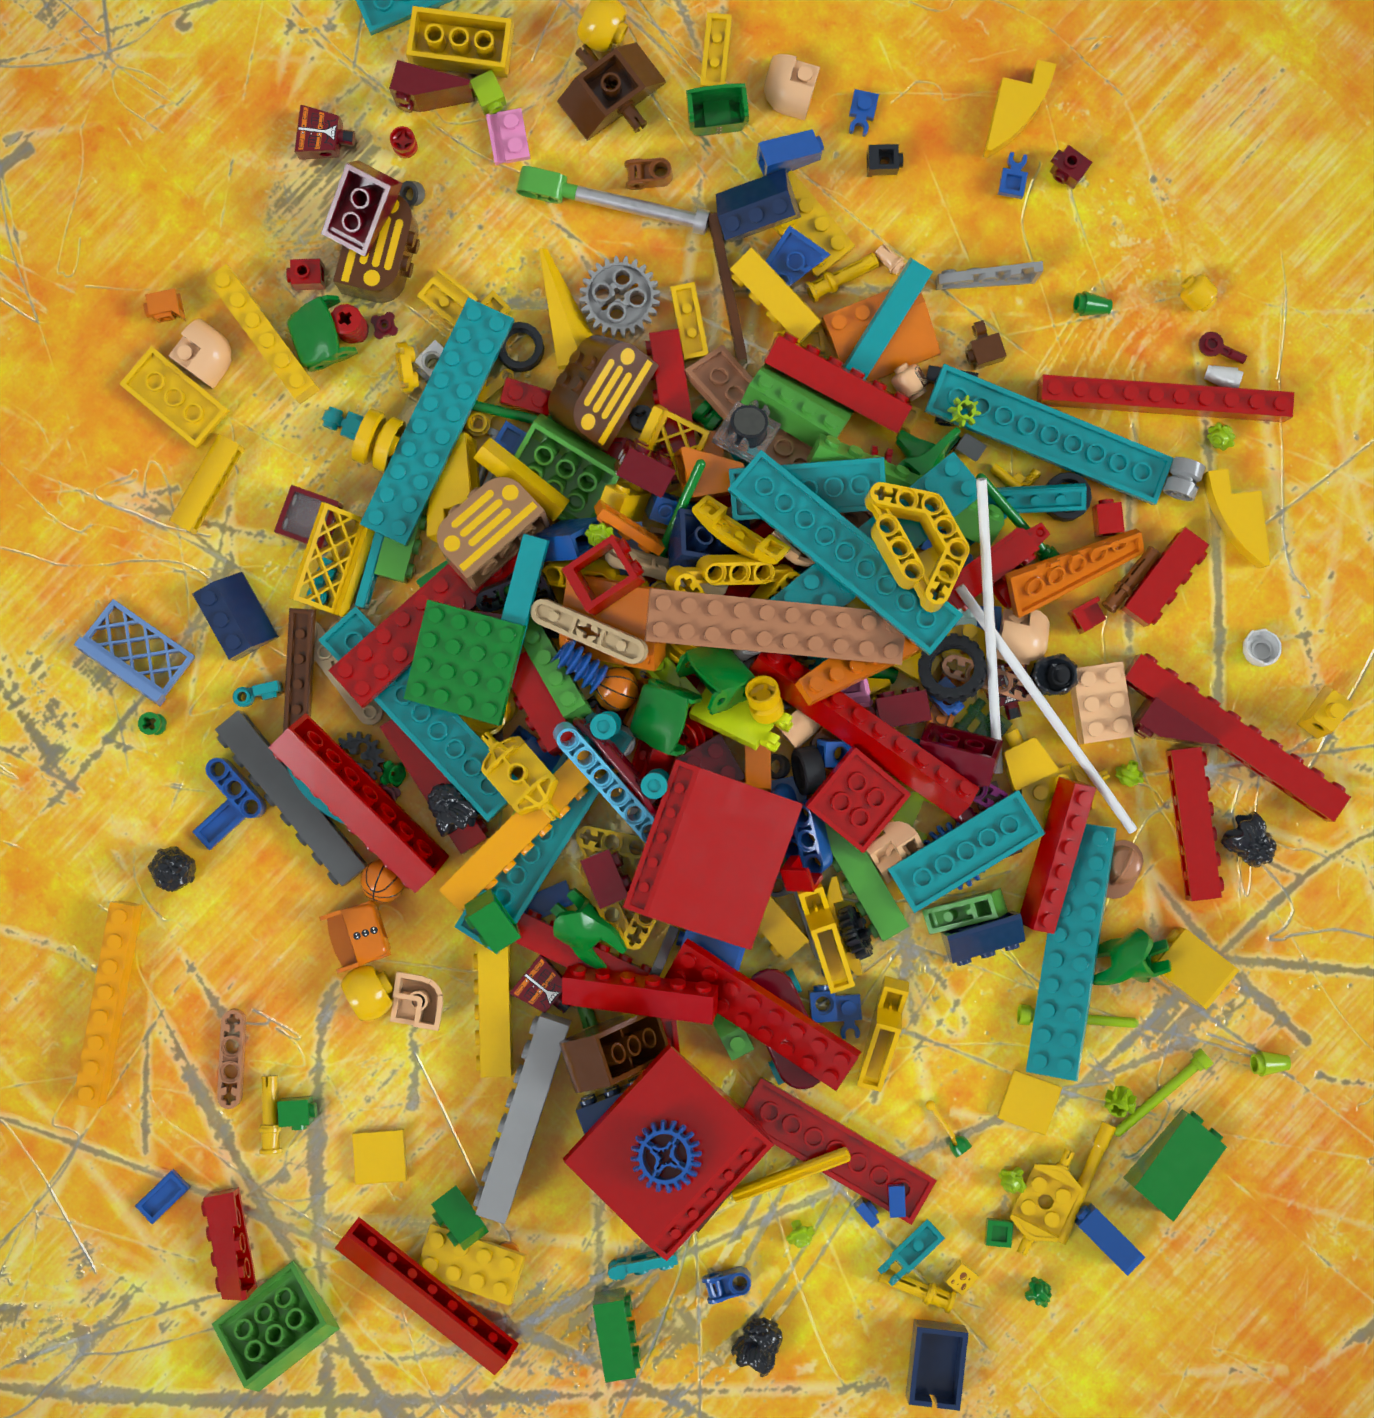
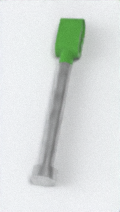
M522 166L516 192L522 196L560 204L563 198L692 227V233L704 236L706 234L710 210L698 208L697 212H691L567 183L568 178L565 175L531 166Z

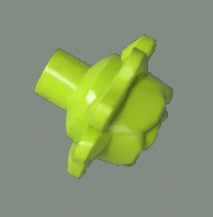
M1218 422L1215 426L1208 428L1209 434L1207 438L1214 448H1220L1222 451H1225L1228 447L1235 445L1233 440L1236 436L1232 433L1233 430L1230 426H1223Z
M605 523L590 524L589 529L585 531L588 543L596 546L613 534V528L606 527Z
M1130 760L1128 765L1122 764L1121 767L1117 766L1115 768L1117 772L1115 776L1119 778L1122 785L1133 787L1138 785V783L1144 782V773L1138 770V762Z
M1015 1167L1014 1170L1010 1171L1002 1169L998 1174L1001 1179L1000 1185L1003 1186L1006 1192L1015 1194L1018 1191L1023 1193L1027 1188L1022 1177L1024 1171L1019 1167Z
M800 1220L793 1221L791 1223L793 1230L786 1237L788 1243L794 1244L798 1248L810 1245L812 1236L815 1234L813 1226L806 1227L802 1226Z

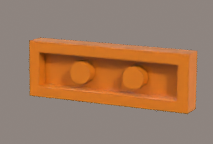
M599 499L594 506L597 515L596 519L600 523H605L606 527L611 525L618 530L617 533L628 541L633 539L644 552L648 554L653 552L660 556L665 549L661 538Z

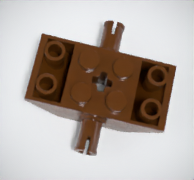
M637 42L616 47L600 60L586 44L582 45L584 50L580 47L575 54L587 69L575 77L557 100L558 104L586 141L590 140L621 116H624L635 133L639 132V127L643 129L648 122L644 120L635 106L663 86L666 80Z

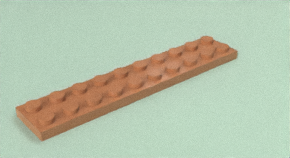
M723 345L685 369L686 378L729 425L732 413L742 406L740 402L748 385L753 380L751 375ZM768 421L765 439L756 449L764 451L778 464L782 465L807 463V457L812 447ZM870 511L840 513L857 528L873 517Z
M649 588L644 641L902 665L905 636L871 609Z

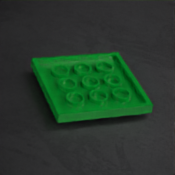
M427 600L404 699L497 726L502 725L526 626L438 601Z

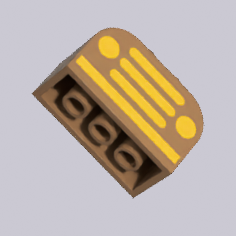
M494 478L480 488H474L468 494V499L461 505L456 504L450 509L448 516L441 522L438 528L437 542L449 565L473 591H476L518 554L523 534L533 536L550 526L545 510L517 481L511 478Z

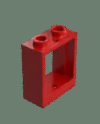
M612 534L562 568L564 575L587 613L596 616L646 582L642 576L644 570L636 559L633 561L629 554L632 550L624 538L620 539ZM614 549L629 576L596 598L581 570Z

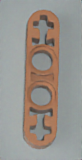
M949 655L942 660L941 670L944 675L965 683L970 680V671L974 668L973 660L958 655ZM953 659L957 660L956 664L961 667H965V662L969 663L965 670V678L961 677L962 671L954 670L953 673H950V668L946 666V663L952 662ZM997 669L998 675H1004L1008 680V685L1006 688L999 690V694L1024 702L1033 699L1030 694H1026L1023 698L1022 692L1013 689V694H1010L1009 691L1013 686V678L1017 679L1015 685L1023 686V684L1015 674ZM988 676L985 678L982 687L988 690Z
M239 1009L227 1011L221 1019L217 1100L224 1109H233L240 1104L243 1097L246 1016ZM235 1014V1018L240 1019V1023L235 1025L234 1032L239 1031L240 1035L231 1034L227 1036L226 1033L232 1031V1023L228 1022V1018ZM229 1039H234L238 1042L239 1050L236 1053H230L226 1049V1042ZM231 1064L237 1068L238 1074L236 1078L231 1079L225 1075V1067ZM237 1082V1086L234 1085L231 1088V1094L236 1096V1099L228 1103L229 1101L227 1098H224V1095L229 1092V1085L224 1086V1083L231 1084Z

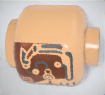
M906 362L894 370L896 375L891 379V383L896 391L908 396L910 402L927 391L928 380L917 364L909 366Z

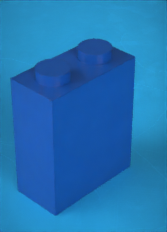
M597 517L560 520L533 535L550 540L544 562L575 560L594 546L588 543L585 531L589 529L590 524L597 525L600 523L596 519Z

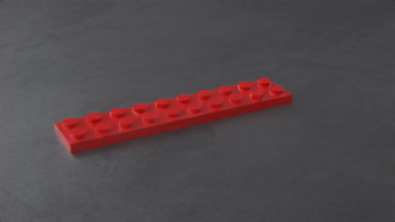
M518 554L476 591H473L448 563L328 671L362 708H365L412 665L427 600H434L473 611L477 607V594L482 588L513 575Z

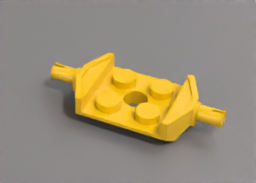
M489 731L485 732L484 734L489 739L482 735L481 740L489 747V753L482 763V773L520 816L537 810H543L551 821L556 820L554 815L558 818L560 813L551 804V798L559 780L549 771L520 736L510 737L499 742L496 741ZM518 767L523 768L524 774L522 778L513 780L511 776L513 770Z
M1070 763L1019 790L1043 830L1051 806L1049 797L1055 791L1059 777L1077 780L1095 787L1088 775L1074 763ZM1106 769L1098 772L1103 780L1110 778V775L1106 774L1108 773ZM1096 791L1090 810L1096 808Z
M1066 1148L1060 1161L1056 1164H1034L1025 1183L1027 1188L1023 1193H1020L1010 1214L1011 1220L1023 1233L1022 1236L1024 1238L1017 1250L1020 1254L1022 1252L1023 1256H1027L1034 1241L1057 1242L1079 1191L1081 1192L1082 1190L1080 1184L1068 1171V1166L1075 1153L1072 1151L1069 1153V1150ZM1043 1194H1048L1053 1198V1203L1048 1208H1042L1038 1204V1198Z

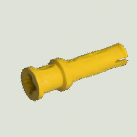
M870 253L833 273H823V277L813 282H805V289L813 303H816L818 298L830 292L832 294L836 293L839 289L838 287L878 268V259L874 253Z
M278 1075L261 1076L263 1125H260L259 1132L262 1135V1149L259 1150V1154H279L283 1152L282 1148H280V1131H282V1127H279Z
M888 1269L885 1273L879 1275L878 1282L891 1286L889 1284L890 1278L898 1272ZM905 1275L894 1286H891L921 1298L922 1302L928 1306L933 1304L940 1307L948 1314L951 1312L956 1298V1292L953 1290L948 1292L936 1287V1284L933 1282L927 1285Z

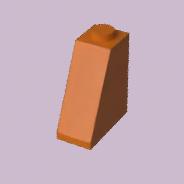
M681 447L674 453L682 492L696 461L703 459L706 463L690 502L699 501L706 495L712 498L731 495L728 492L730 487L729 469L744 467V463L688 447Z
M745 745L746 784L771 792V751L762 745H759L757 750Z

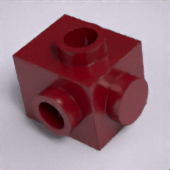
M1068 145L1064 151L1059 149L1050 161L1054 164L1050 173L1053 174V178L1058 183L1066 184L1074 189L1093 162Z

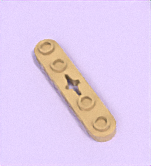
M631 548L632 551L629 554L633 561L636 559L644 570L642 576L666 581V574L670 569L668 558ZM614 549L606 553L605 560L612 568L626 570ZM681 579V586L685 587L686 585ZM699 583L704 593L724 595L729 586Z
M539 599L531 606V617L537 624L626 663H641L648 655V647L642 639L549 599ZM592 625L591 630L600 634V636L589 635L586 637L587 633L578 626L589 627Z
M316 622L314 660L360 721L367 725L379 723L383 718L384 711L374 699L365 708H362L328 671L333 666L332 663H337L338 661L319 642V639L326 631Z

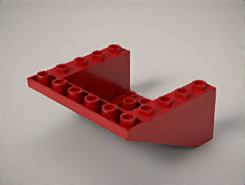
M676 759L667 782V791L660 801L623 908L752 950L803 804Z
M668 1044L563 1157V1161L651 1249L668 1261L774 1144L756 1119ZM661 1120L667 1121L668 1128H670L673 1120L677 1121L676 1130H679L685 1124L687 1127L683 1134L687 1135L693 1131L695 1134L689 1139L690 1142L693 1143L697 1140L700 1142L698 1146L693 1147V1150L702 1151L701 1156L694 1157V1160L702 1163L701 1166H692V1169L698 1173L697 1176L692 1177L687 1174L691 1183L686 1185L680 1180L682 1189L677 1191L674 1184H672V1192L670 1193L666 1192L665 1185H663L660 1192H656V1182L650 1188H647L646 1183L649 1181V1178L646 1177L644 1180L639 1181L638 1177L643 1174V1171L641 1169L637 1172L633 1171V1167L639 1165V1161H631L632 1156L639 1155V1152L631 1150V1147L633 1145L641 1146L635 1140V1137L639 1135L645 1138L642 1132L644 1127L653 1132L651 1129V1123L656 1122L660 1129ZM660 1134L655 1136L651 1142L666 1146L673 1136ZM680 1141L677 1147V1155L686 1163L687 1152L685 1146ZM671 1148L665 1152L660 1151L663 1155L661 1165L668 1160L670 1162L673 1161L669 1156ZM647 1149L646 1160L648 1166L653 1171L656 1159L650 1153V1150ZM666 1166L659 1176L672 1178L680 1175L682 1171L678 1168Z

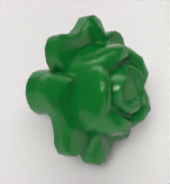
M1032 1277L1031 1282H1029L1030 1290L1025 1292V1297L1027 1301L1034 1300L1037 1306L1041 1305L1046 1308L1052 1297L1051 1286L1042 1279Z

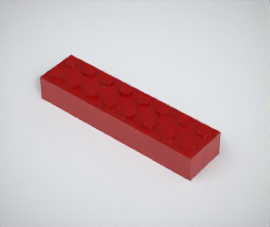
M307 713L288 727L268 747L273 752L274 757L283 762L291 770L293 776L301 780L309 788L312 795L319 798L328 807L331 814L339 817L346 824L347 829L352 834L357 835L364 842L365 847L370 852L375 853L382 860L384 866L388 870L393 871L401 879L402 884L414 893L422 888L449 858V855Z

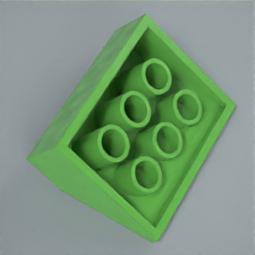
M766 363L750 382L740 402L742 406L753 405L763 410L769 422L812 448L820 433L838 438L855 412L851 408Z
M541 413L532 423L514 455L570 500L557 517L559 520L597 517L594 506L601 499L605 485L617 484L620 479L615 473V458Z
M294 1261L258 1287L247 1300L240 1301L212 1323L242 1385L246 1389L257 1392L265 1388L340 1329L329 1307Z

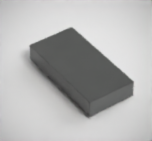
M670 925L649 975L660 976L679 930L677 927Z

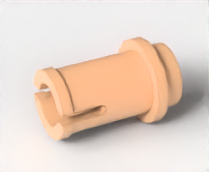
M885 243L874 253L890 269V274H899L906 265L903 261L904 258H899Z

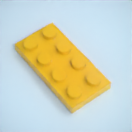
M791 170L788 172V176L801 218L773 227V229L782 237L790 225L831 254L810 271L818 279L853 250L855 244Z
M152 346L119 383L197 449L230 412Z
M431 1223L419 1265L443 1283L508 1306L512 1305L527 1254L481 1238L464 1251L459 1244L454 1247L446 1235L450 1232L446 1226L440 1227L437 1223Z

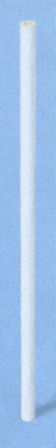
M987 478L976 479L990 728L991 738L1001 740ZM1002 748L995 774L1003 773Z
M961 584L955 589L985 631L983 610L966 586ZM995 629L996 648L1127 832L1130 834L1136 831L1137 827Z

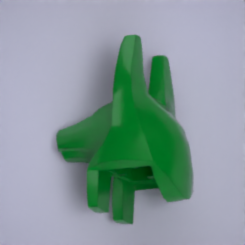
M958 427L954 428L935 445L934 443L919 439L902 429L896 436L897 440L895 443L906 458L898 465L906 467L910 472L919 476L925 475L947 457L961 439L959 437L961 430Z
M573 888L566 896L577 907L576 911H568L559 902L550 910L556 916L553 926L554 936L569 945L577 957L586 964L596 969L607 968V965L596 954L593 947L603 940L623 954L627 950L626 945L619 932L609 922L600 917L596 907H593L590 900L579 890Z
M1137 928L1123 938L1110 939L1099 944L1097 958L1110 957L1111 967L1095 974L1093 985H1113L1130 978L1147 983L1153 977L1170 972L1171 962L1169 960L1151 962V956L1169 951L1167 940L1153 942L1152 938L1145 931Z

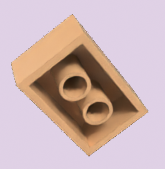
M1123 661L1077 668V679L1079 681L1076 686L1072 687L1070 692L1078 744L1134 737Z

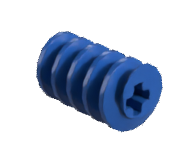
M572 639L560 648L550 662L559 659L557 668L560 669L565 665L568 666L565 674L568 676L575 672L573 681L576 682L583 679L581 687L584 689L591 685L589 694H592L606 677L608 666L604 665L598 669L600 660L595 659L590 662L592 653L588 652L582 655L584 647L579 646L574 649L576 640Z

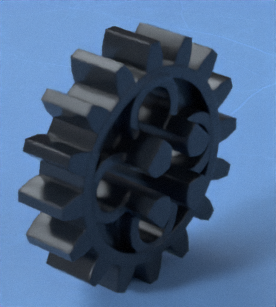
M358 731L355 738L352 733H347L348 740L339 738L340 747L343 750L349 749L351 754L359 755L361 752L360 745L362 743L367 745V750L361 753L360 758L371 760L373 767L367 769L366 764H357L373 780L378 779L375 772H383L384 769L379 764L386 761V759L380 758V754L385 752L384 749L377 748L380 741L375 740L371 742V734H367L363 738L362 732Z
M848 905L838 910L839 915H837V918L840 921L838 924L841 928L839 933L841 937L846 939L844 941L845 946L850 947L851 953H854L856 959L859 958V960L873 955V946L870 943L872 941L870 938L872 933L870 928H866L864 925L866 920L860 917V913L856 912L854 906Z

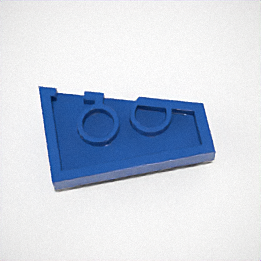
M789 225L766 259V262L791 286L831 254Z

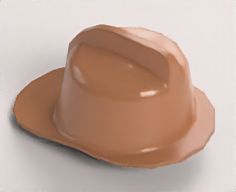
M1121 840L1116 841L1114 844L1106 896L1108 898L1116 899L1127 895L1134 887L1142 870L1143 855L1139 847L1133 842Z

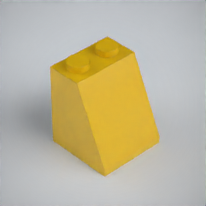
M1179 927L1178 930L1175 928L1166 937L1169 951L1151 956V962L1169 960L1171 962V971L1160 976L1191 1003L1207 1010L1240 970L1186 928Z

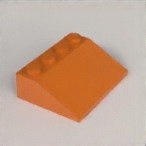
M890 289L822 317L821 325L824 328L834 357L843 362L842 367ZM921 292L866 378L868 381L873 382L874 379L878 380L895 373L894 370L906 362L910 366L941 354Z
M583 574L596 598L620 582ZM566 580L563 605L644 641L649 588H660L640 585L594 616L585 611L569 581ZM592 625L589 627L578 626L587 633L586 637L589 635L600 636V634L591 630ZM559 633V644L561 648L566 642L572 639ZM576 641L574 649L583 646L582 655L591 652V659L594 660L599 659L604 662L654 672L666 657V643L645 641L648 647V655L643 662L638 664L626 663Z

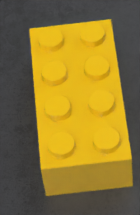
M412 6L406 57L409 63L425 68L479 75L492 70L495 77L508 78L514 36L512 19Z

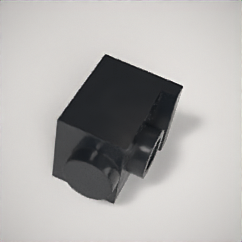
M898 144L868 145L866 152L867 177H872V175H897L899 168H903V152L899 153ZM887 160L889 164H880V161Z

